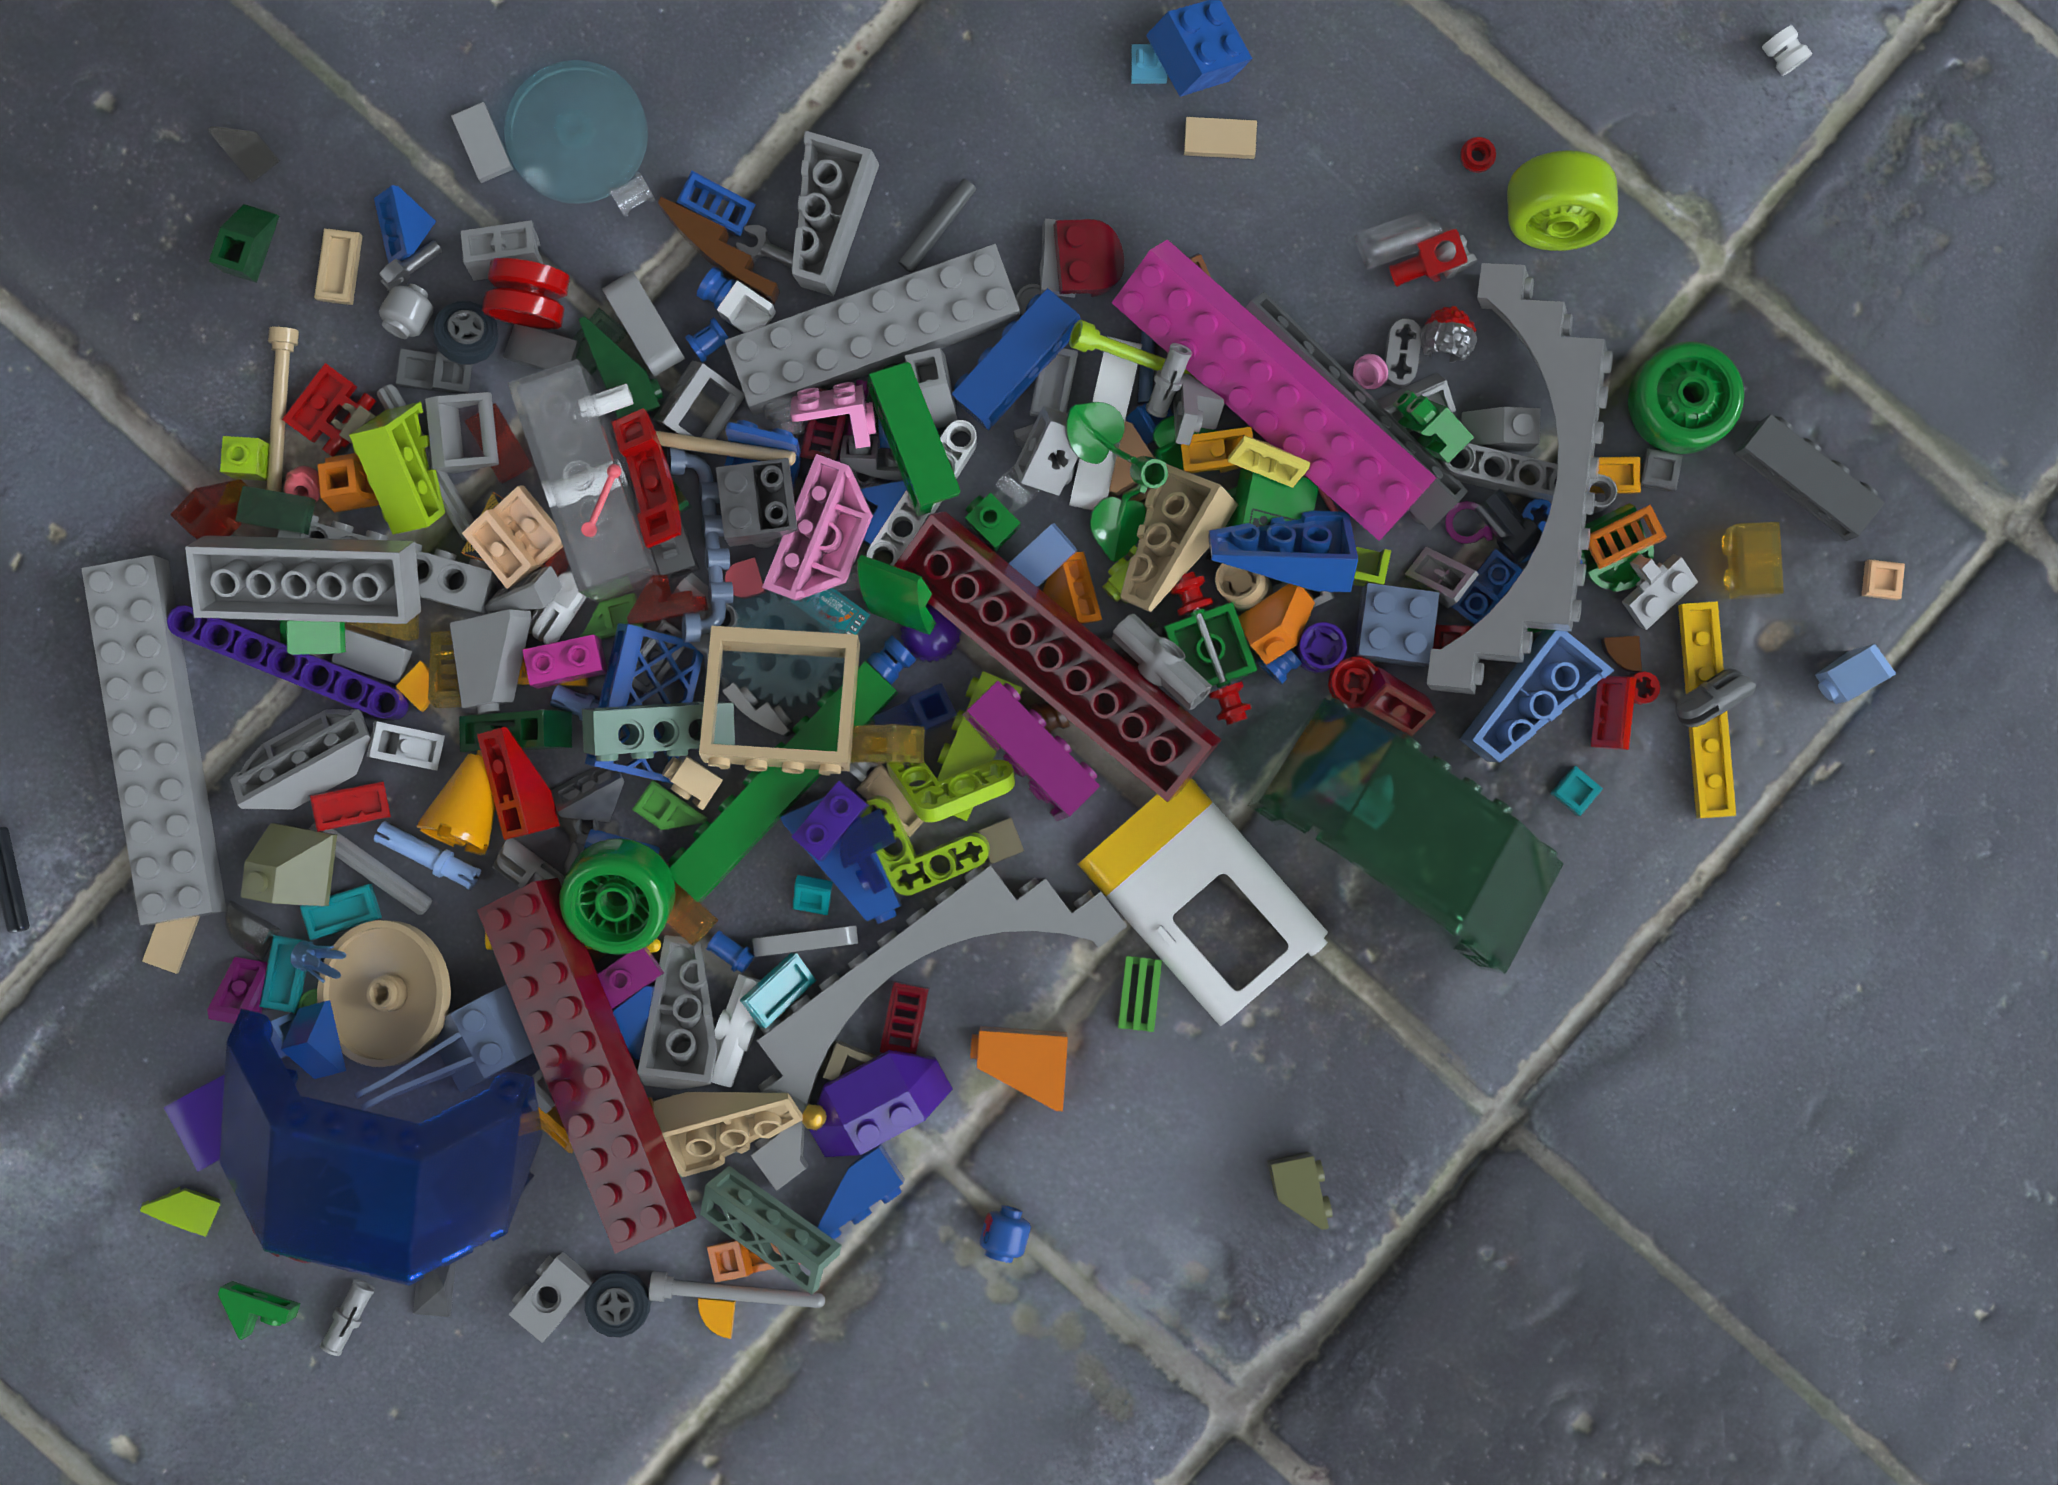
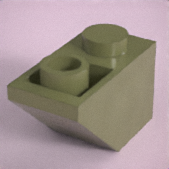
M1310 1152L1267 1160L1276 1199L1321 1230L1329 1229L1327 1218L1333 1217L1328 1195L1322 1196L1319 1182L1325 1181L1321 1160H1315Z

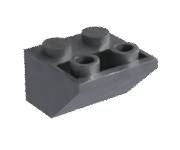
M789 458L716 467L724 539L730 547L768 542L798 531Z

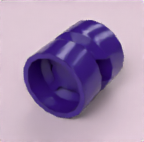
M1327 622L1316 623L1302 632L1297 646L1294 647V653L1302 663L1300 666L1306 671L1324 673L1338 665L1344 658L1347 643L1343 632L1337 626Z

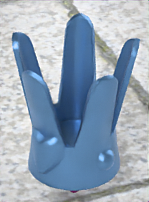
M301 941L294 947L291 953V963L293 967L301 971L307 970L322 983H325V980L314 971L335 979L340 978L341 974L338 970L322 962L321 958L344 959L347 954L342 951L331 950L334 946H315L313 942Z

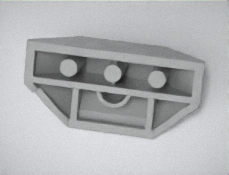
M325 709L263 743L246 761L242 770L236 772L230 779L237 805L241 809L293 810L309 801V795L324 793L357 775L371 739L362 712L359 709H351V711Z

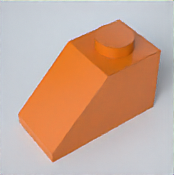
M1289 583L1238 616L1250 646L1266 665L1297 646L1315 604L1313 598L1303 587Z

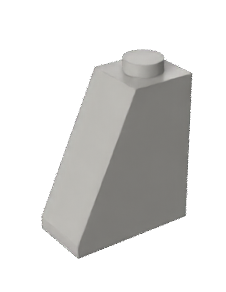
M509 609L450 623L462 708H477L478 714L499 712V705L514 701L523 660L522 650L525 649L531 623V611Z

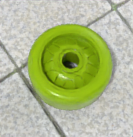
M1554 151L1538 155L1526 161L1515 170L1508 183L1509 227L1518 240L1528 246L1541 250H1574L1599 241L1612 230L1618 217V188L1614 170L1602 158L1583 151Z

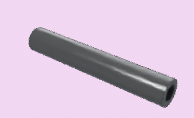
M964 178L961 180L901 257L898 263L905 270L912 273L976 192L977 189L971 182Z

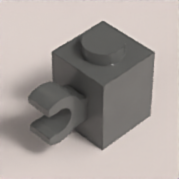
M682 524L681 535L652 547L660 576L665 580L700 570L688 531Z

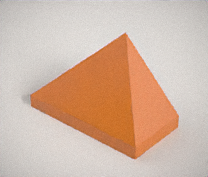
M1084 551L1076 552L1047 578L1043 592L1081 624L1101 621L1102 616Z

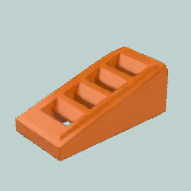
M1650 504L1591 533L1589 550L1600 570L1667 539V536ZM1643 518L1652 534L1648 538H1645L1637 522ZM1628 525H1631L1639 541L1632 545L1624 529ZM1618 532L1625 549L1618 550L1610 533ZM1604 537L1612 553L1607 558L1597 539Z

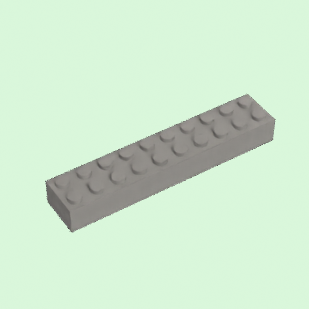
M155 555L81 568L140 925H156L226 912L182 638L171 633L167 624L169 613L176 608L169 561Z

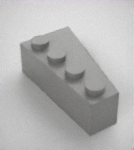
M805 131V153L801 167L802 186L801 196H799L798 200L799 219L798 228H796L792 275L801 287L834 297L879 163L871 149Z

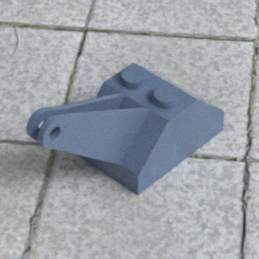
M505 985L445 1016L444 1027L434 1042V1048L354 1095L359 1099L379 1089L438 1051L446 1067L395 1087L361 1105L362 1110L364 1111L380 1102L450 1075L461 1093L533 1055L534 1051L508 986Z

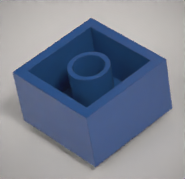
M1207 0L1168 11L1146 34L1179 97L1231 81L1253 59L1221 0Z

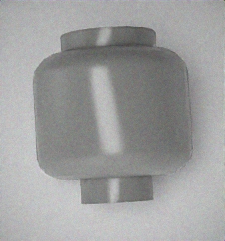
M409 284L408 287L402 285L394 286L379 309V316L383 320V328L401 339H407L409 336H419L433 314V306L427 299L428 293L415 284Z

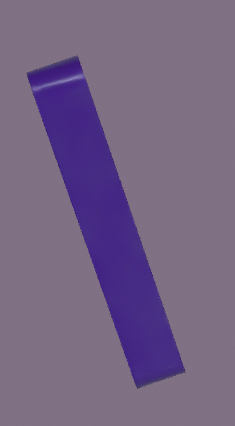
M177 606L168 615L167 624L171 633L204 648L378 718L394 721L401 719L408 712L409 700L398 689L312 654L293 655L295 666L291 671L285 672L283 661L290 655L287 653V644L223 618H195V626L192 630L186 632L184 622L188 616L192 614L194 616L193 607ZM226 628L229 634L228 640L223 645H219L217 635L221 629ZM259 641L262 651L257 658L253 659L250 655V648L253 643ZM325 667L329 677L325 684L319 686L316 682V674ZM359 681L362 686V692L359 697L352 699L349 695V687L353 682ZM392 694L395 698V707L392 711L385 713L382 709V700L385 696Z

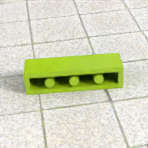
M983 671L980 679L973 676L965 695L971 698L967 709L997 681L1002 685L1005 683L1010 684L1020 696L1023 687ZM960 709L951 728L957 731L952 745L949 743L944 744L937 761L943 764L938 778L936 777L939 782L993 761L997 753L962 715L965 711ZM962 788L958 790L957 793L966 794L972 792L974 789ZM973 807L953 816L968 822Z

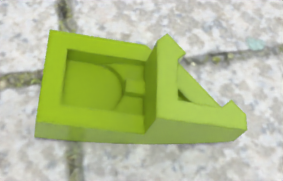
M179 1186L170 1190V1193L152 1201L143 1202L140 1211L175 1227L206 1237L219 1209L221 1200L187 1188L181 1190Z

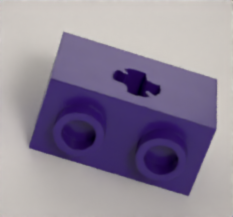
M838 781L791 837L816 859L823 861L870 805L843 782Z

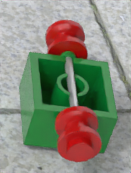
M1194 572L1184 574L1170 592L1171 594L1180 595L1183 605L1177 610L1179 616L1190 613L1191 617L1164 626L1162 633L1164 638L1169 639L1180 647L1185 654L1184 660L1212 685L1210 689L1217 687L1218 690L1209 693L1208 696L1210 699L1218 700L1221 711L1216 718L1218 721L1225 719L1228 726L1247 719L1246 711L1252 709L1251 704L1242 703L1238 692L1244 687L1243 682L1229 684H1231V681L1255 673L1257 667L1233 602L1205 612L1203 608L1212 605L1213 601L1212 598L1203 597L1200 586L1205 582L1204 576L1196 577Z

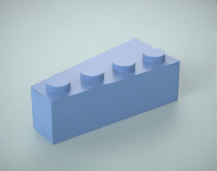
M1543 629L1532 643L1530 654H1524L1523 663L1516 664L1459 740L1485 761L1500 763L1534 736L1536 731L1547 722L1559 716L1563 709L1590 691L1594 684L1611 674L1614 669L1567 631Z

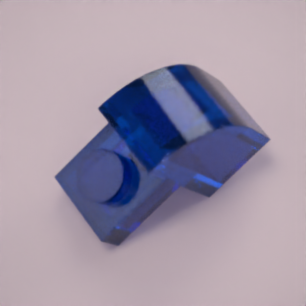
M940 683L909 697L906 702L873 716L872 720L888 751L947 724L957 716V713L943 684Z
M879 808L855 821L845 832L840 845V857L844 869L858 863L861 869L855 873L865 891L872 889L874 894L880 893L889 888L873 855L898 842L882 809Z

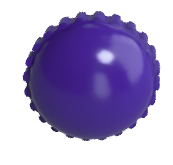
M927 602L926 608L936 622L931 634L927 635L902 626L900 628L902 633L901 639L904 641V647L908 648L907 650L915 658H920L921 661L926 660L929 663L932 661L939 662L940 659L945 660L948 655L951 656L953 650L957 649V644L960 643L961 630Z

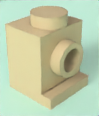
M679 756L678 759L673 757L662 773L663 776L674 783L670 788L687 800L693 795L695 798L692 802L701 810H704L723 781L717 774L689 756Z

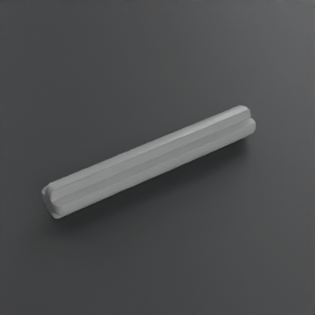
M315 822L309 829L317 831ZM336 830L321 831L337 834L335 850L337 858L416 914L423 915L432 904V899Z

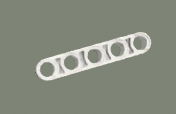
M1108 337L1138 349L1142 348V344ZM1104 352L1093 402H1104L1112 405L1121 413L1125 422L1138 364ZM1120 441L1114 445V446H1116L1118 449H1119ZM1109 450L1105 460L1099 464L1087 463L1079 459L1070 506L1093 510L1099 501L1108 497L1117 455Z
M956 420L950 423L940 437L956 479L977 447L976 430L971 423L965 420ZM964 431L970 435L971 440L968 445L957 447L951 442V438L956 432ZM906 490L869 547L867 557L874 559L878 552L887 550L894 555L893 562L890 564L894 566L931 514L936 512L942 501L933 504L931 513L917 517ZM902 520L909 521L913 525L912 533L906 537L896 536L893 533L895 524Z

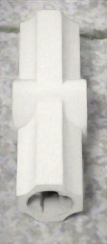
M739 974L727 1008L722 1011L715 1028L717 1053L712 1083L730 1088L733 1086L744 1052L748 1051L758 1025L740 1002V999L760 981L758 979Z

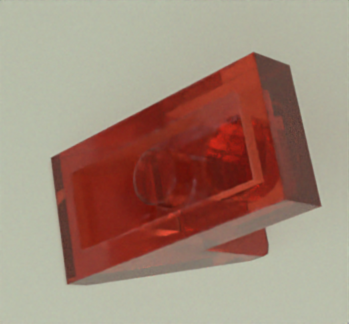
M653 575L627 616L628 624H645L679 617L684 613L708 611L706 596H693L692 591L671 594L668 576Z

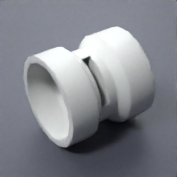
M1793 25L1780 31L1762 46L1766 55L1773 57L1777 62L1776 69L1781 76L1794 70L1812 55L1807 45H1803L1798 41V32Z

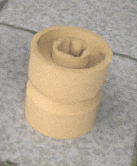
M1223 563L1216 572L1215 583L1217 590L1229 603L1233 602L1235 610L1242 614L1273 594L1272 583L1266 576Z

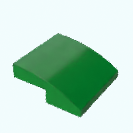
M860 555L857 560L859 584L863 599L870 613L930 635L936 622L926 608L932 593L922 577Z

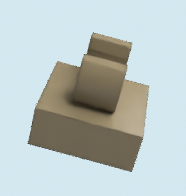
M344 403L342 407L350 412V420L348 423L343 424L333 419L332 424L341 431L339 434L341 437L352 443L349 434L376 416L360 405L358 408H355L351 404Z

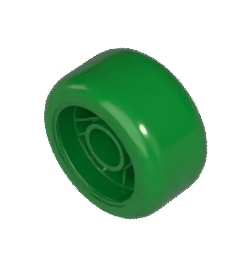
M1693 341L1675 343L1655 353L1638 369L1628 392L1629 415L1637 432L1655 448L1674 454L1698 452L1721 440L1737 423L1744 405V385L1733 361L1719 349L1705 343ZM1683 389L1691 392L1694 397V403H1690L1684 398Z
M614 838L602 840L583 850L568 870L559 895L561 915L567 928L575 938L593 950L614 955L636 952L650 945L666 926L674 906L675 882L666 862L650 847L630 839Z

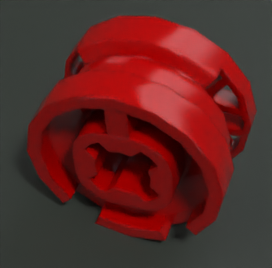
M1350 657L1341 661L1331 670L1328 678V689L1332 698L1339 705L1347 708L1361 707L1360 703L1378 668L1370 660L1363 657Z

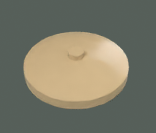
M377 920L366 922L350 929L333 945L334 948L331 949L346 953V957L344 959L325 958L324 960L325 964L338 970L341 977L335 979L320 973L319 976L325 980V983L318 979L317 1003L331 1001L342 1053L351 1060L371 1067L396 1066L412 1061L423 1054L435 1042L444 1027L445 1016L449 1012L451 987L448 969L443 956L434 942L425 933L404 922Z

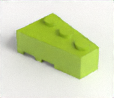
M421 401L385 410L349 434L353 443V449L361 461L368 483L375 493L382 509L383 518L388 523L392 535L429 527L445 514L436 470L429 469L425 451L426 447H430L429 436H422L418 414L423 413Z

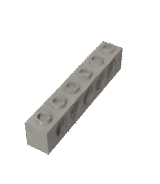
M300 511L297 512L296 517L283 515L277 538H316L319 535H324L325 539H388L386 535L369 530L366 531L365 536L352 533L353 526L337 521H332L331 527L319 524V517ZM415 543L417 567L422 563L429 565L428 576L423 580H418L420 598L481 615L489 614L485 605L495 595L499 579L493 571H490V567L485 562L470 558L469 564L456 561L457 555L436 549L434 555L421 552L422 545ZM457 572H462L464 576L463 585L459 589L452 590L449 585L451 576Z

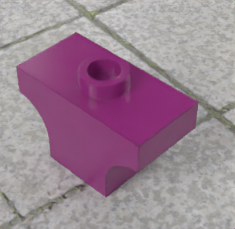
M645 947L636 952L626 954L600 972L598 977L613 1010L645 986L654 983L658 977L664 974V971L649 949Z

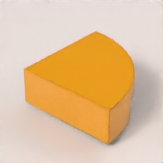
M419 661L395 687L421 712H424L431 702L433 685L429 668L423 661Z
M698 1298L699 1313L705 1325L715 1334L731 1339L736 1301Z

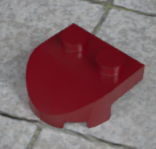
M1095 219L1056 220L1053 226L1059 294L1091 293V297H1096L1107 293L1118 283L1124 272V253L1115 231L1108 224Z

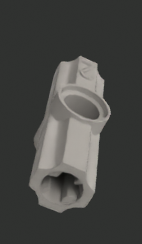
M1135 614L1128 615L1114 629L1112 639L1139 663L1138 670L1143 677L1157 686H1163L1188 710L1194 709L1208 696L1212 685L1184 660L1185 654L1180 647L1169 639L1159 637Z

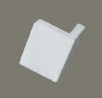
M736 281L717 309L723 320L743 333L768 325L776 314L774 306L769 301L739 281Z

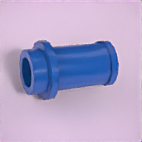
M720 930L712 937L706 950L711 951L730 964L733 972L738 970L744 973L754 959V955L750 952V947L743 948Z

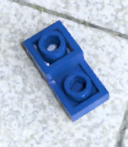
M1494 548L1476 571L1479 575L1456 604L1451 606L1475 625L1490 613L1523 572L1521 567L1512 563L1496 548Z

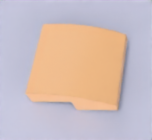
M524 485L517 486L494 509L486 510L462 532L464 537L507 589L512 588L535 571L569 542Z

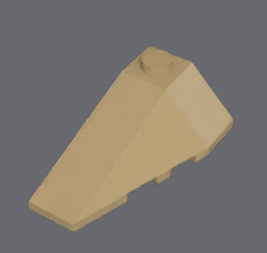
M1166 464L1168 468L1166 482L1159 488H1151L1147 494L1145 506L1148 509L1144 524L1139 525L1137 537L1139 538L1137 551L1130 558L1120 596L1122 600L1149 612L1153 611L1180 581L1182 576L1188 572L1210 547L1209 531L1225 528L1238 506L1236 501L1220 484Z
M685 1092L654 1101L655 1117L681 1177L715 1169L725 1163V1157L736 1151L742 1154L750 1150V1143L759 1138L769 1139L803 1120L801 1111L789 1093Z

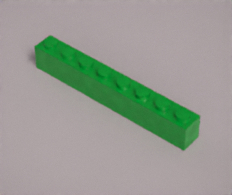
M866 661L861 666L858 665L852 740L857 738L898 694L897 690ZM843 685L836 692L830 689L818 701L817 705L820 709L810 719L807 715L804 716L792 729L796 735L786 745L781 741L775 748L837 752ZM768 766L766 771H752L743 781L746 788L737 797L731 794L719 806L718 810L721 814L712 824L708 820L705 821L693 834V837L697 840L687 850L681 847L669 859L668 863L671 865L669 869L674 881L696 902H702L822 774H819L817 769H804V773L792 774L783 772L782 767Z

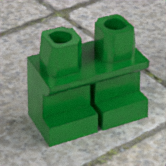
M1407 390L1393 404L1403 416L1398 423L1422 434L1417 441L1433 457L1449 463L1474 438L1446 406L1428 400L1423 395L1417 397L1413 391Z

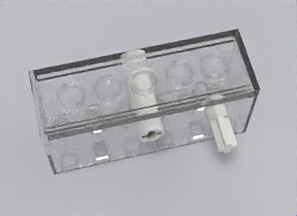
M578 359L507 383L578 592L598 604L599 602L665 581L660 576L652 547L647 548L645 546L637 514L641 513L607 414L634 404L628 385L624 384L600 393L596 380ZM611 464H617L622 472L618 478H615L596 522L597 533L593 537H586L581 532V527L585 522H589L607 480V468Z

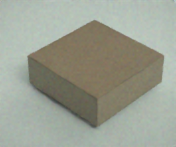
M1012 818L978 831L989 842L990 851L988 858L991 864L1024 852Z

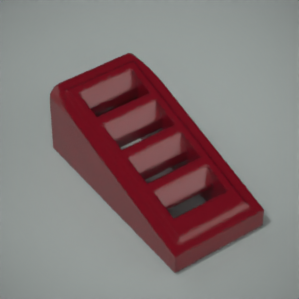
M818 388L819 392L827 391L826 389ZM848 414L824 417L837 420L836 426L818 423V419L808 420L800 458L814 460L816 454L837 461ZM815 430L833 433L834 438L833 440L814 436ZM812 443L831 447L830 454L811 450Z
M898 981L893 982L880 1052L884 1053L891 1050L916 1055L930 988ZM899 994L919 998V1004L898 1001ZM896 1008L917 1012L916 1019L895 1015ZM893 1022L914 1026L913 1033L892 1029ZM890 1037L911 1040L910 1047L889 1043Z

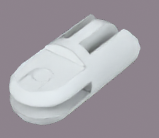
M568 571L561 573L558 576L562 585L561 590L546 608L535 609L531 615L528 633L533 634L539 641H544L545 645L558 642L587 598L589 592L588 582L577 572Z

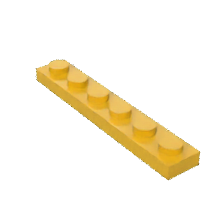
M1718 601L1678 605L1686 694L1724 670ZM1726 711L1704 725L1689 727L1696 819L1736 816L1728 713Z

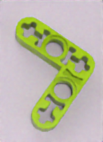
M907 745L894 747L888 751L885 757L889 776L916 815L925 822L941 821L1006 794L1015 786L1012 764L1005 760L989 761L939 782L913 747ZM902 763H904L905 765H909V768L905 770V767ZM913 781H926L920 786H909ZM962 788L974 789L972 792L966 794L957 793V791Z
M878 795L866 801L870 806L861 815L862 822L892 887L901 895H913L981 866L988 858L990 851L988 840L983 835L974 832L916 855L891 800L885 796ZM874 804L879 809H886L887 812L883 816L886 827L893 823L895 828L887 829L880 835L877 834L876 831H879L882 825L877 817L871 818L869 816ZM890 836L899 838L903 845L902 852L896 855L887 853L883 847V840ZM967 842H972L974 846L980 845L982 847L978 854L979 858L975 859L972 854L961 857L960 863L962 866L958 867L956 855L967 849ZM952 848H956V855L951 850ZM944 855L950 861V869L946 873L935 872L930 864L932 857ZM922 861L924 872L929 880H925V874H921L914 879L913 886H909L907 882L901 883L899 881L903 874L902 870L906 869L908 874H913L920 870L919 862Z

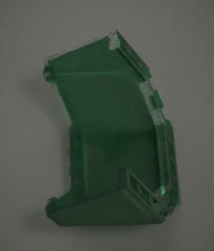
M1334 697L1331 700L1326 698L1320 700L1247 806L1276 826L1288 824L1304 834L1309 832L1310 829L1317 832L1319 835L1315 840L1336 852L1424 913L1454 937L1460 936L1461 939L1455 946V951L1483 970L1506 974L1564 864L1556 857L1558 853L1547 844L1541 842L1527 827L1511 814L1514 810L1509 805L1497 798L1491 801L1480 794L1483 788L1467 777H1464L1462 780L1450 773L1451 765L1435 755L1430 759L1419 750L1422 746L1405 734L1401 738L1392 732L1351 712L1347 705Z

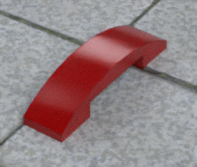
M643 408L612 421L620 453L626 458L641 513L637 514L645 546L650 548L681 535L680 511L673 480L660 441L647 411Z

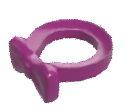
M1470 501L1460 502L1447 513L1445 521L1447 533L1456 542L1472 544L1483 538L1488 542L1493 540V532L1486 524L1484 528L1480 529L1473 536L1468 537L1459 535L1453 528V519L1458 512L1465 509L1475 511L1474 509L1479 504Z

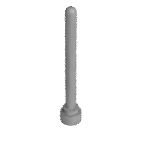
M652 1271L649 1288V1301L664 1302L665 1298L672 1299V1296L676 1295L820 1308L825 1304V1297L821 1293L811 1295L808 1292L676 1281L673 1276H668V1272Z

